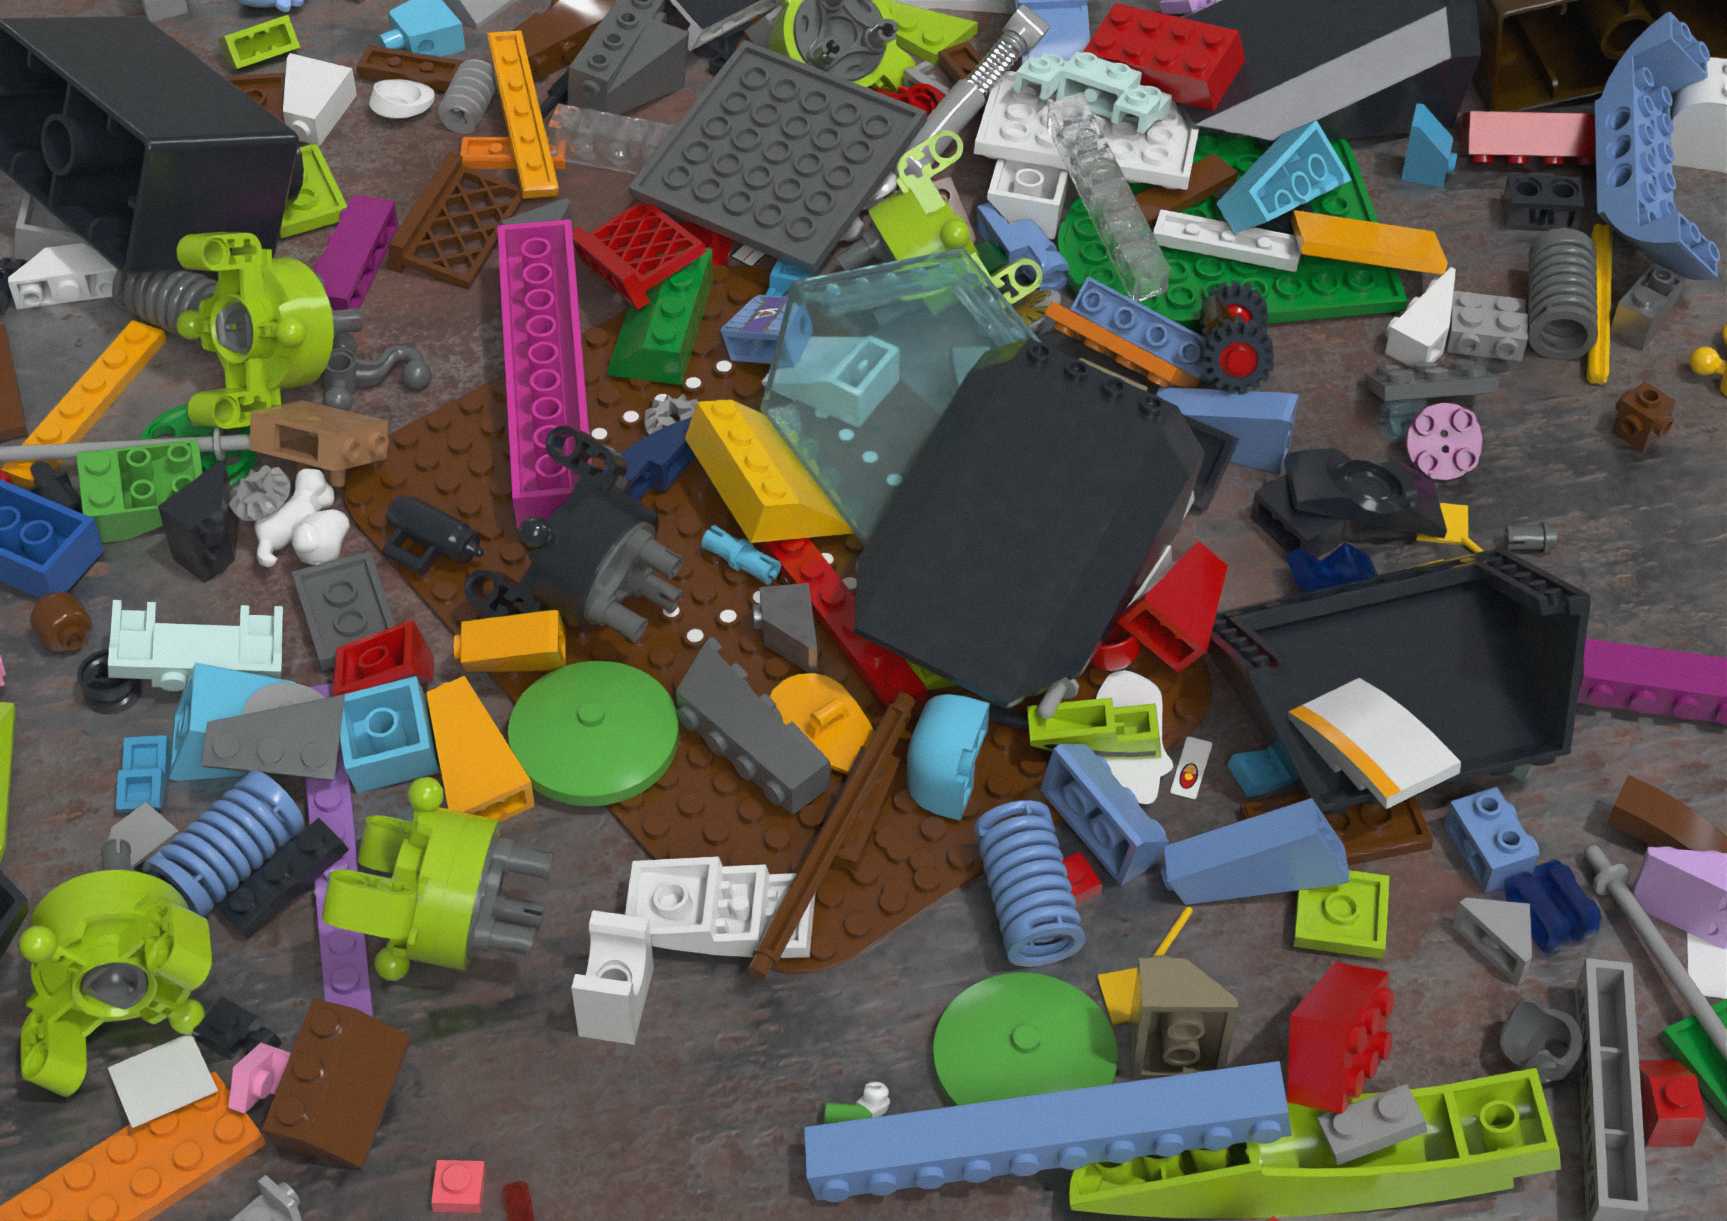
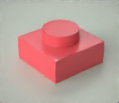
M437 1160L431 1200L433 1212L481 1213L486 1177L485 1161Z

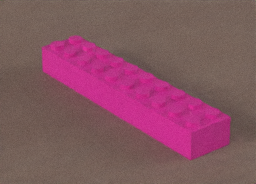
M571 219L497 225L512 497L517 531L520 524L531 516H539L547 521L553 512L567 502L581 477L557 463L548 455L545 441L550 431L558 426L566 425L590 434ZM574 436L567 438L564 442L563 451L566 456L571 455L575 450L576 440Z

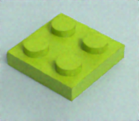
M1348 870L1350 882L1297 891L1293 947L1377 959L1384 958L1390 876Z

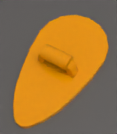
M807 673L797 674L783 680L772 690L770 698L777 704L776 707L781 713L783 723L787 725L793 721L830 760V768L848 775L860 747H867L875 733L869 720L849 692L831 677Z

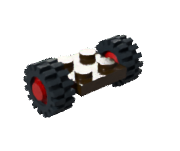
M1232 281V285L1227 286L1226 282L1219 284L1220 289L1215 290L1213 287L1209 291V297H1204L1202 309H1200L1201 331L1203 330L1205 338L1203 364L1207 377L1210 381L1214 379L1216 387L1221 389L1222 386H1225L1228 393H1234V388L1240 389V394L1247 393V387L1252 386L1253 390L1259 388V382L1261 380L1266 382L1269 378V370L1273 371V344L1271 337L1267 336L1269 320L1265 299H1262L1261 292L1258 289L1252 290L1251 284L1245 282L1244 286H1240L1239 281Z

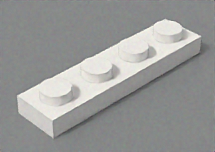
M1160 210L1152 238V244L1293 272L1297 271L1301 256L1295 235L1254 227L1235 234L1228 222L1167 210Z

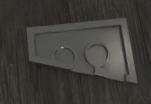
M345 694L207 722L202 767L245 772L257 770L264 774L334 781Z

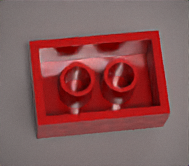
M1334 962L1290 1014L1288 1103L1342 1114L1354 1098L1360 1097L1363 1085L1368 1079L1374 1078L1378 1065L1382 1060H1387L1391 1052L1392 1033L1386 1032L1387 1017H1390L1393 1010L1394 991L1388 989V971Z

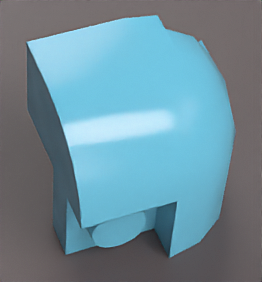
M951 694L935 696L926 702L909 743L906 784L910 795L922 808L937 815L961 821L974 788L975 761L988 731L990 703Z

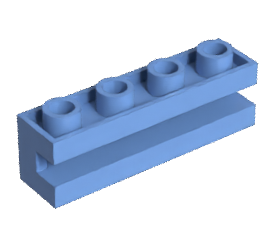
M1087 276L1070 310L1208 383L1210 382L1203 364L1204 337Z

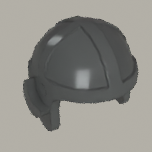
M1533 998L1524 999L1514 1005L1500 1036V1046L1509 1068L1513 1072L1537 1068L1541 1083L1559 1081L1566 1078L1567 1074L1578 1063L1584 1045L1581 1028L1572 1016L1559 1010L1544 1008L1540 1005L1539 1000Z

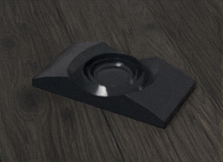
M1337 448L1303 450L1287 453L1285 456L1284 465L1295 510L1443 539L1448 532L1434 482L1419 471L1398 460L1379 464L1367 460H1352Z

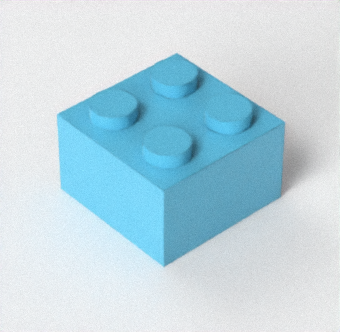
M417 676L345 694L340 741L345 770L357 794L441 772L428 701Z

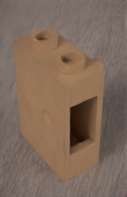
M304 400L251 412L250 450L295 461L296 476L299 471L312 469V466L320 468V471L325 476V480L329 481L332 487H343L345 485L346 469L383 460L387 457L389 443L387 420Z

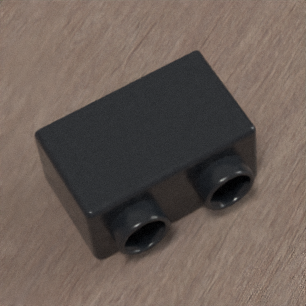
M145 17L0 18V169L123 274L186 269L178 261L177 246L179 241L189 234L213 232L251 233L258 238L262 249H272V258L274 257L284 211L298 198L303 185L304 165L302 153L298 145L299 137L293 129Z

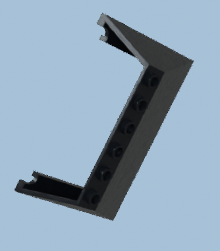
M1500 547L1217 612L1207 652L1305 799L1312 798L1323 814L1334 815L1347 811L1350 805L1363 802L1367 805L1381 803L1368 788L1360 791L1343 770L1335 773L1288 718V711L1360 678L1383 691L1407 709L1461 761L1460 773L1437 785L1444 783L1463 785L1472 782L1474 776L1487 773L1494 776L1506 775L1514 772L1516 766L1529 763L1534 766L1552 764L1556 761V757L1571 753L1591 601L1588 593ZM1430 787V788H1428V789H1426V790H1424V791H1422V792H1420V793H1418V794H1416V795L1428 793V792H1430V791L1432 790V787Z

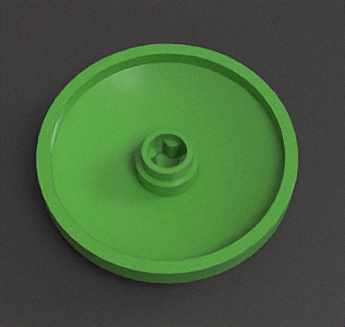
M610 661L575 663L546 674L522 694L510 716L508 726L509 746L530 778L532 788L542 795L558 802L576 806L614 804L642 793L656 783L667 771L676 755L679 742L677 710L665 688L649 674L637 668Z
M1006 973L984 979L970 986L950 1003L943 1013L935 1032L933 1043L934 1075L941 1094L950 1107L1114 1084L1118 1060L1116 1038L1103 1011L1089 996L1075 986L1043 974Z

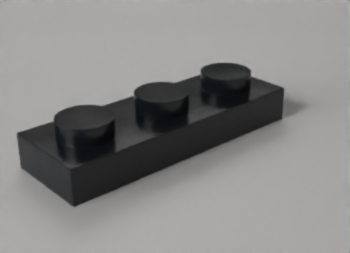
M318 817L218 904L217 907L248 940L347 853L349 849Z

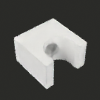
M593 910L589 922L590 955L586 975L575 974L571 987L578 1036L634 1045L654 969L649 918Z

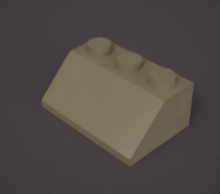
M1166 955L1139 958L1128 1028L1131 1080H1147L1226 1069L1238 1011V999L1187 958H1171Z

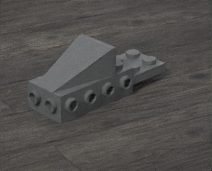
M670 0L615 1L569 66L567 120L606 133L617 115L683 88L686 76L689 32L666 24L669 16L675 15L678 10Z

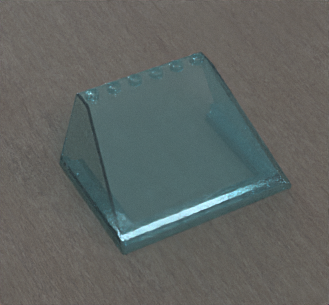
M964 248L795 280L790 287L760 410L864 546H866L967 373L984 352L1026 338H1032L1038 342L1041 341Z

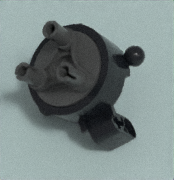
M566 425L558 426L547 435L545 446L548 455L554 461L581 476L569 499L553 512L547 521L539 516H531L520 524L518 530L519 538L527 548L531 549L529 559L532 561L521 583L499 571L480 569L470 573L466 578L464 593L473 605L493 617L522 614L520 609L514 605L507 604L510 600L521 602L522 608L526 610V613L558 610L562 621L581 633H589L599 626L607 625L630 639L631 642L636 643L644 634L648 626V619L642 618L621 605V603L630 595H634L637 598L643 596L665 609L669 614L673 613L679 604L670 600L665 595L673 600L682 601L684 591L677 589L656 576L655 570L666 576L667 579L672 580L679 573L685 559L682 555L676 554L656 541L659 528L658 514L625 494L632 481L625 478L627 462L624 456L584 431ZM574 436L576 440L575 450L571 455L566 456L563 451L564 442L567 438ZM591 456L604 460L605 465L608 466L606 473H603L601 467L588 462ZM488 579H491L494 583V592L487 599L483 594V585Z

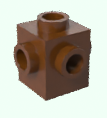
M1644 381L1632 392L1629 390L1624 392L1617 401L1615 410L1618 413L1612 433L1644 452L1659 438L1664 437L1674 423V418L1671 415L1676 401Z

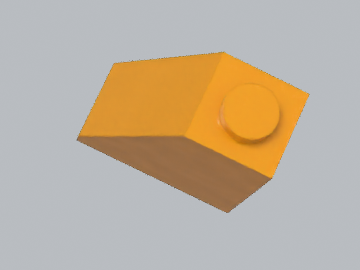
M558 610L461 622V634L454 636L455 660H461L460 663L466 672L554 671L566 666V629Z

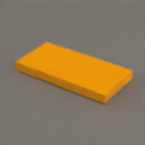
M1293 210L1290 223L1301 254L1437 275L1445 274L1448 262L1434 231Z

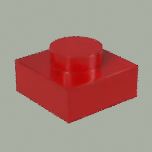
M1081 851L1063 858L1062 863L1067 868V879L1071 883V893L1076 899V904L1101 894L1102 883Z

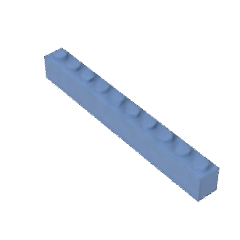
M1280 1061L809 1126L805 1127L806 1174L816 1201L839 1202L846 1200L849 1196L869 1193L883 1196L905 1188L935 1189L949 1182L966 1180L972 1183L987 1181L993 1176L1008 1174L1030 1176L1036 1174L1039 1170L1060 1167L1067 1170H1075L1089 1163L1104 1161L1126 1163L1135 1157L1155 1154L1171 1157L1182 1153L1184 1150L1199 1148L1222 1150L1232 1144L1251 1141L1263 1144L1272 1143L1281 1137L1292 1136L1281 1065Z

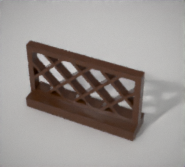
M449 151L389 242L388 269L402 273L405 267H409L469 290L498 244L497 225H502L501 221L514 217L525 200L522 198L520 187L463 166L462 156ZM464 180L478 184L481 189L464 192L461 185ZM505 194L514 199L510 202L497 204L494 196ZM486 198L490 205L473 209L470 201ZM463 204L465 212L449 214L447 206ZM489 216H496L499 222L496 225L483 227L479 220ZM472 221L475 227L474 230L459 233L455 224ZM448 226L451 235L434 237L433 229ZM481 238L484 244L483 248L469 251L464 243ZM457 244L461 253L444 256L440 247ZM433 249L437 258L424 260L416 257L418 252ZM466 262L469 267V271L464 275L451 270L450 265Z

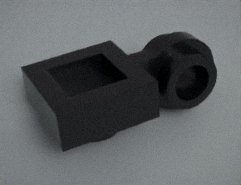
M224 997L219 999L202 1021L193 1029L197 1041L230 1060L241 1049L246 1056L260 1043L279 1048L282 1045L281 1040L274 1032L268 1028L261 1027L256 1015Z

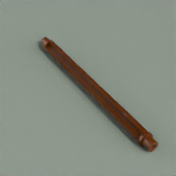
M899 693L894 703L890 704L886 709L880 724L759 944L752 953L754 958L747 969L752 977L765 980L771 968L777 966L791 936L905 726L911 719L910 712L915 705V700L909 694Z

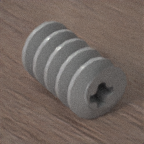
M470 59L460 64L438 106L439 118L446 128L460 134H469L476 130V125L482 120L487 106L497 89L493 67L490 63L483 60Z

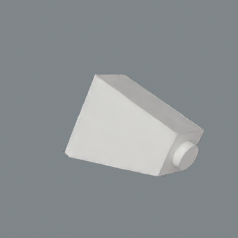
M290 53L286 64L283 103L285 124L297 133L299 141L309 144L317 143L320 146L357 96L353 70L349 67Z

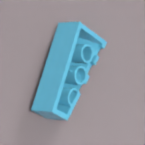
M1317 120L1284 132L1216 204L1236 234L1268 222L1352 179Z

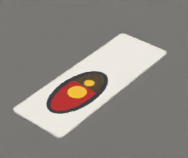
M1189 736L1186 738L1170 790L1171 794L1196 799L1212 742Z

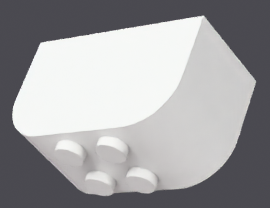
M1710 58L1707 62L1708 78L1671 93L1673 103L1670 106V119L1674 127V131L1671 134V146L1675 154V160L1672 162V165L1727 173V59Z

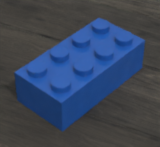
M0 479V582L39 599L49 593L67 592L104 552L95 520Z

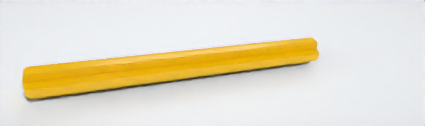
M1598 223L1593 226V232L1591 233V239L1596 248L1598 338L1593 348L1587 352V380L1591 384L1598 383L1603 385L1607 382L1609 375L1613 229L1609 224L1602 225Z

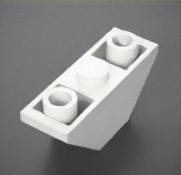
M84 243L46 247L9 276L8 284L17 309L112 297V285L117 269L92 247Z

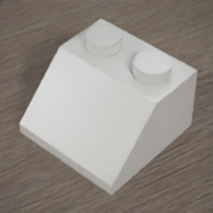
M998 158L987 199L1009 223L1023 219H1032L1043 230L1048 239L1055 240L1066 198L1069 170L1061 169L1060 171L1055 167L1037 164L1025 165L1019 161Z

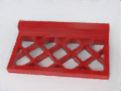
M642 201L589 234L580 226L572 230L574 248L582 263L637 310L650 303L645 291L707 252L703 242L656 206ZM658 227L657 229L649 230V228ZM672 238L670 241L663 242L664 239ZM650 242L648 245L640 246L642 243ZM627 246L625 249L618 250L619 247ZM664 254L663 256L655 257V255ZM641 258V260L632 261L633 259Z

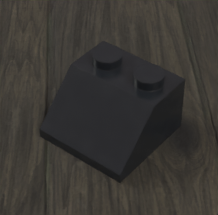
M221 461L158 506L173 560L204 583L216 574L224 571L236 558L239 518L228 505L232 500L230 495L232 489L226 466Z

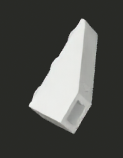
M1450 267L1440 278L1435 277L1429 284L1426 292L1420 298L1415 297L1400 318L1394 317L1385 332V336L1388 337L1385 354L1413 369L1415 363H1434L1443 354L1450 325L1456 269Z

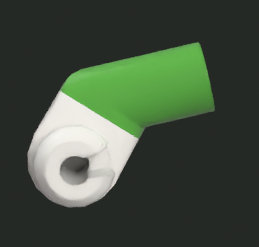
M870 1082L864 1088V1096L853 1105L827 1102L824 1124L881 1117L887 1112L890 1105L888 1088L881 1082Z

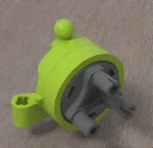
M780 0L782 9L776 17L773 31L770 34L769 50L866 88H881L891 93H897L898 87L904 84V70L909 67L912 69L916 66L913 58L896 45L898 26L883 0Z

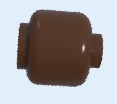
M54 592L43 596L37 601L30 616V623L42 644L52 652L64 653L76 650L87 641L92 632L93 623L89 613L79 599L71 593Z

